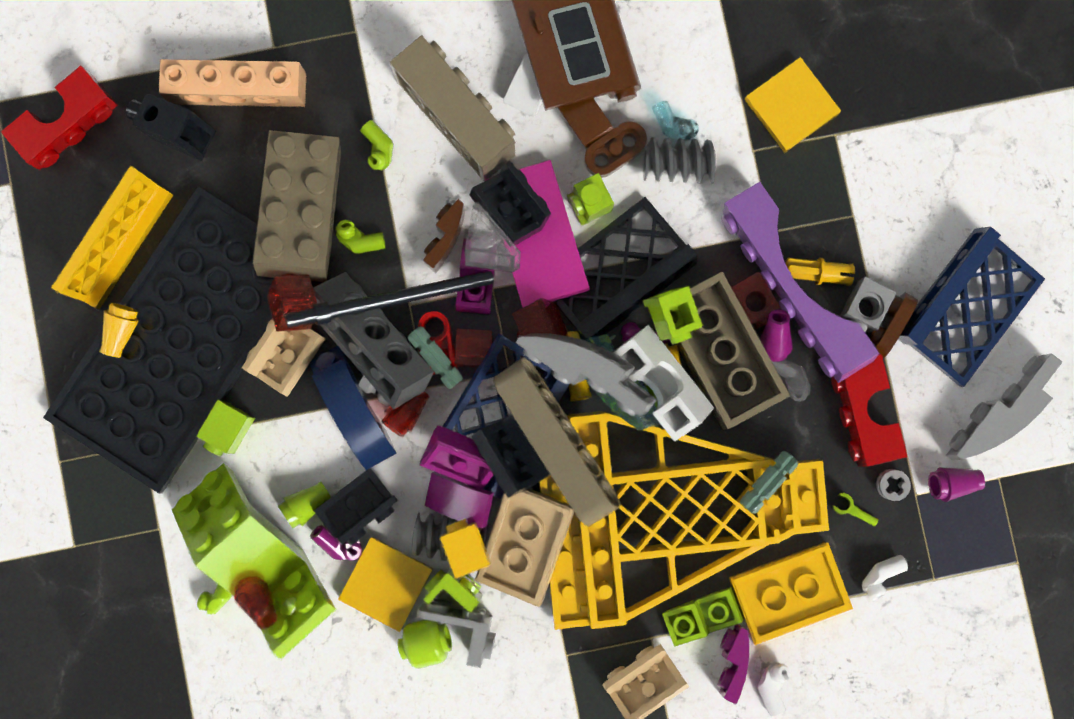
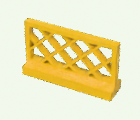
M130 166L51 288L63 295L86 302L95 309L100 310L168 205L173 194Z

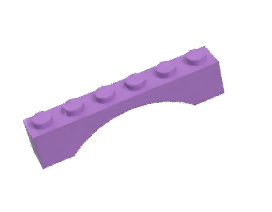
M761 182L756 183L725 202L724 216L722 217L724 226L731 235L737 234L743 243L740 246L748 261L751 263L755 261L762 271L760 273L761 280L768 290L774 289L781 299L779 301L781 309L790 315V319H795L801 328L798 332L808 348L814 347L821 357L818 359V362L824 373L828 377L834 376L839 383L872 363L879 352L859 323L843 319L822 308L807 296L792 277L785 264L779 245L777 226L779 208Z

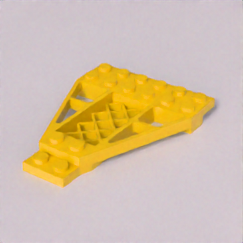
M605 411L566 415L612 488L613 484L623 483L616 492L618 499L621 498L630 485L645 497L632 513L620 504L619 509L627 514L628 518L618 530L615 511L591 526L584 525L574 512L549 583L554 628L557 630L590 626L591 629L627 625L626 621L769 544H778L795 534L828 531L829 523L823 460L798 461L796 469L791 474L787 473L785 475L787 479L769 500L764 499L762 501L764 503L762 508L756 514H753L741 505L740 499L747 491L751 492L754 489L752 485L770 465L774 466L776 464L774 462L775 459L685 434L678 440L727 453L729 458L722 461L666 466L663 437L671 438V436L664 428ZM612 421L654 433L657 455L656 466L651 469L611 472L607 422ZM747 469L748 478L739 470ZM727 472L717 485L704 475ZM735 474L749 484L737 500L733 499L723 490ZM551 475L539 482L540 493L569 504ZM692 476L683 489L669 479ZM700 478H703L714 487L702 504L688 494ZM658 479L648 493L634 483ZM665 482H668L679 491V494L667 509L653 498ZM721 493L733 505L721 519H718L707 509ZM685 497L698 507L686 524L672 514ZM649 501L663 511L651 528L637 517ZM738 509H741L752 518L740 535L726 525ZM704 512L717 522L705 539L691 529ZM668 517H671L683 527L670 543L656 533ZM633 521L648 531L636 547L621 537ZM723 528L733 535L717 537ZM688 532L698 539L682 541ZM653 536L663 543L646 546ZM618 540L627 548L619 549ZM736 548L733 552L679 581L676 580V555ZM666 557L669 586L625 608L621 562Z

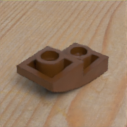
M594 98L558 107L586 149L614 129Z
M459 199L453 205L450 202L447 203L437 214L436 218L439 221L435 225L437 230L444 236L441 240L438 237L434 238L423 252L426 254L423 259L425 265L434 273L441 268L450 255L461 232L465 206Z

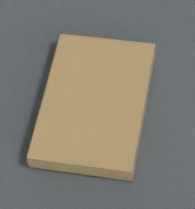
M530 488L510 498H507L504 492L486 545L491 563L490 566L477 571L475 581L540 607L574 514L570 504Z

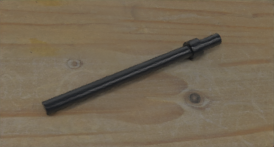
M485 271L329 305L327 301L312 304L310 309L284 314L287 328L314 322L316 325L327 324L337 317L491 285L494 283V278L491 271Z

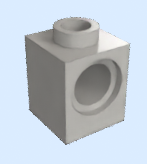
M864 277L856 282L839 317L859 323L864 332L876 331L879 329L897 292L868 277ZM862 299L869 301L873 307L870 317L864 316L859 310V303Z

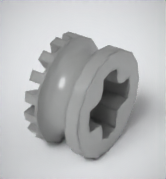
M886 469L877 477L876 487L883 498L900 501L909 494L911 483L904 472ZM889 477L893 479L900 478L901 482L898 484L900 491L898 493L886 491V488L889 486L887 481Z

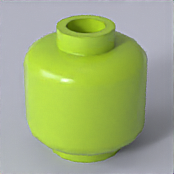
M427 619L407 624L403 629L402 638L398 639L397 642L402 660L408 659L412 667L417 669L444 662L448 652L452 651V639L448 626L445 623L441 624L440 622Z

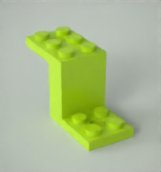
M224 463L216 470L209 472L204 477L202 483L189 494L182 496L176 506L171 509L194 565L253 611L271 653L279 659L285 657L336 610L304 550L250 505L234 472Z

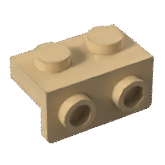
M280 310L267 324L266 331L257 345L249 351L242 369L288 397L325 341V338L305 325L287 328L284 315L286 313Z
M661 644L655 648L654 646H649L643 649L636 656L637 660L626 668L625 666H620L614 669L607 676L608 680L602 684L625 719H644L689 687Z

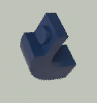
M336 346L312 359L309 364L314 374L312 377L341 434L365 470L397 454L386 429L364 396L345 353L340 347Z

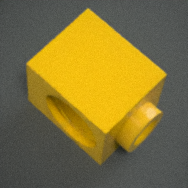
M462 519L445 526L447 533L442 534L440 539L455 579L490 566L491 560L476 522L467 524L466 519Z

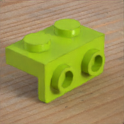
M452 568L447 573L440 569L424 587L429 593L423 600L430 604L439 592L444 589L471 613L481 601L483 594L479 591L482 586L470 574L455 579Z

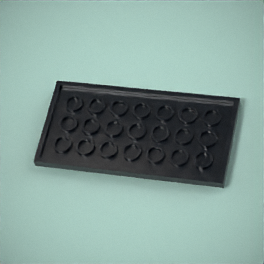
M198 186L119 303L136 309L138 311L136 318L139 320L122 351L121 357H112L100 352L102 329L43 418L158 494L163 493L199 439L196 436L217 400L224 401L244 371L242 366L247 359L249 351L257 345L265 333L269 321L280 310L283 311L303 280L257 276L253 265L258 224Z

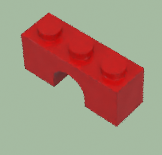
M79 66L54 87L62 96L65 104L64 112L58 120L52 123H44L39 117L26 110L1 131L25 162L38 170L53 165L59 159V154L68 146L76 145L86 136V131L95 124L106 121L111 116L112 110L118 106L93 75L82 66Z
M882 354L878 355L872 363L839 383L832 376L833 389L836 394L840 393L843 407L839 409L840 418L843 426L849 428L851 441H848L849 453L852 460L857 461L858 467H868L908 457L900 424L879 425L871 420L867 412V403L870 397L878 391L890 389Z

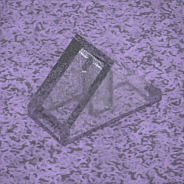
M476 203L472 206L467 234L465 266L508 272L517 271L520 269V251L483 207Z

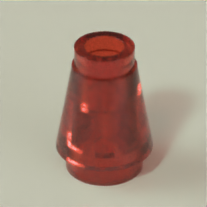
M424 391L395 409L389 406L384 411L385 416L381 422L392 432L403 438L407 432H412L430 396Z
M256 576L242 579L234 590L236 605L258 628L266 629L271 627L277 620V614L267 582Z

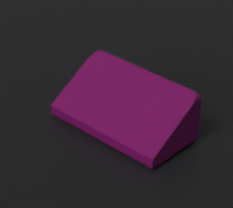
M440 425L435 428L421 458L420 466L470 486L483 489L494 474L486 460L480 455L474 440Z

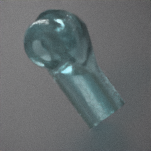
M667 100L657 103L652 107L660 128L666 137L677 140L683 138L684 141H688L697 136L699 132L698 123L693 119L688 120L674 116Z

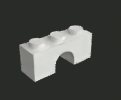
M649 324L613 352L635 366V369L628 377L629 380L632 382L640 380L652 389L658 402V407L652 414L674 441L700 425L714 409L713 405L668 348L659 340V337Z

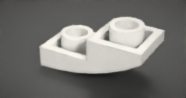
M526 53L503 102L534 117L542 103V99L528 53Z

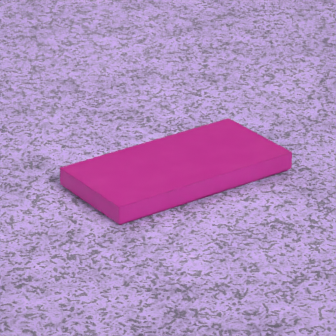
M551 160L518 169L523 172L528 184L536 194L545 200L551 212L542 231L512 248L503 240L523 310L590 291Z

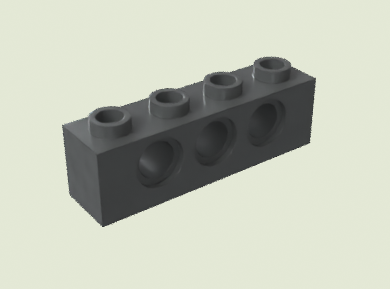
M344 272L314 287L306 309L312 308V304L327 301L329 305L367 297L362 287ZM380 308L333 318L331 323L321 325L392 409L397 408L425 391L434 371L424 358L408 343L404 334L399 332L390 323Z

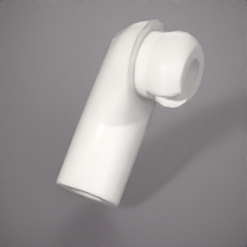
M897 555L874 565L862 581V589L867 592L869 599L877 600L886 594V588L882 583L889 577L907 571L906 559L902 555Z

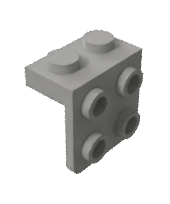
M434 598L430 604L424 603L418 609V618L473 629L466 665L481 668L484 659L490 660L496 633L490 632L493 616L486 615L485 608L476 606L469 613L466 609L451 608L452 602Z

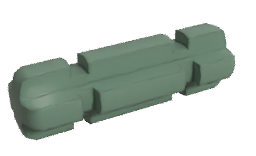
M424 327L416 328L408 335V340L415 348L418 347L421 350L419 352L436 375L439 373L442 376L440 380L449 389L453 388L462 381L463 376L456 367L452 368L450 365L452 362L437 343L429 339L431 336Z
M781 452L774 460L776 464L774 466L770 465L752 485L754 489L751 492L747 491L740 499L741 505L750 513L756 514L764 505L762 501L764 499L769 500L787 479L785 475L787 473L791 474L798 466V461L788 452Z

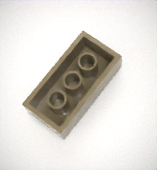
M421 35L389 62L396 82L479 177L485 181V179L491 178L497 173L503 164L515 157L516 142L513 138L515 132L504 119L499 121L495 119L490 112L492 106L480 92L476 95L473 94L467 86L470 83L457 66L453 69L450 68L444 60L447 56L442 48L434 40L428 43Z
M269 130L253 265L257 276L317 282L327 281L341 157L339 137Z
M720 272L690 288L703 327L691 331L692 338L676 343L699 389L713 405L712 413L721 429H730L790 396L788 390L724 273Z

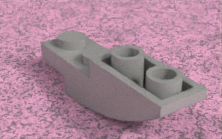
M528 334L520 336L516 341L518 345L524 348L523 353L526 357L536 363L543 362L552 369L551 374L560 382L574 385L584 381L587 377L589 379L588 384L593 389L602 394L609 393L618 400L617 405L630 415L637 414L641 416L647 413L657 400L628 379L635 369L634 365L600 346L577 338L556 334Z
M1052 353L1032 357L1023 367L1022 372L1024 376L1018 384L1013 383L1003 393L1001 397L1004 401L1003 403L1000 400H993L986 403L981 402L970 414L971 423L965 431L963 429L959 430L949 442V446L952 448L946 456L951 460H963L979 455L999 446L1028 426L1053 399L1042 389L1062 364V361Z

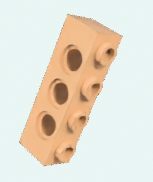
M160 59L159 94L166 101L176 105L305 107L306 73L299 62Z

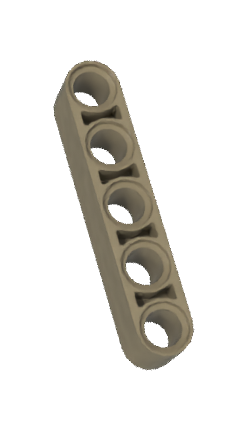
M522 357L493 378V382L499 395L580 521L586 526H591L618 509L620 501L617 494L535 366L527 358Z

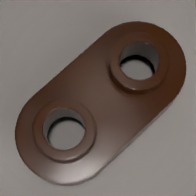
M628 121L608 132L586 150L584 163L587 171L591 175L599 173L601 178L608 177L643 152L647 143L646 131L640 124ZM625 137H632L635 140V144L628 147L624 145L623 139ZM604 156L608 163L604 166H599L596 164L595 158Z
M906 292L900 297L895 295L886 313L888 316L885 322L869 336V339L879 352L878 355L882 354V358H885L891 351L917 306L918 299Z

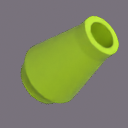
M320 481L314 486L284 497L285 501L279 504L278 508L292 529L298 525L303 527L315 515L313 511L327 501L331 495Z

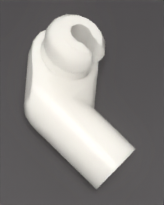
M777 662L771 663L765 668L758 683V690L770 716L779 715L786 710L779 690L785 680H789L790 671L785 664Z

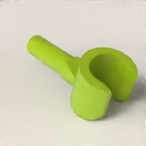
M846 493L838 494V496L848 501L849 506L846 510H840L832 505L834 512L840 515L849 513L872 526L877 525L878 519L854 505L850 495Z

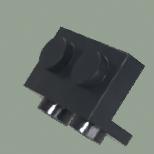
M511 161L503 164L499 174L473 187L469 194L510 248L542 231L551 215L545 200L536 194L528 184L523 172L517 170Z
M512 414L501 422L480 429L471 436L478 447L480 455L486 460L496 477L498 485L503 489L507 498L532 488L550 475Z
M370 468L317 507L313 512L338 544L342 545L347 541L351 546L367 533L364 527L375 519L379 524L395 512L392 505L398 499L395 495L390 494Z

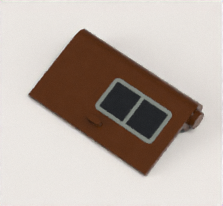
M511 0L545 111L606 94L611 99H617L619 103L632 100L637 96L636 92L641 89V84L615 0Z

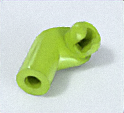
M370 120L360 130L372 143L371 157H368L367 161L372 169L385 170L392 161L393 141L373 120Z
M342 220L336 226V236L339 242L353 253L360 254L386 249L383 232L365 235L350 220Z
M218 584L214 594H210L207 591L201 593L197 607L199 610L207 611L206 614H216L231 599L232 594Z

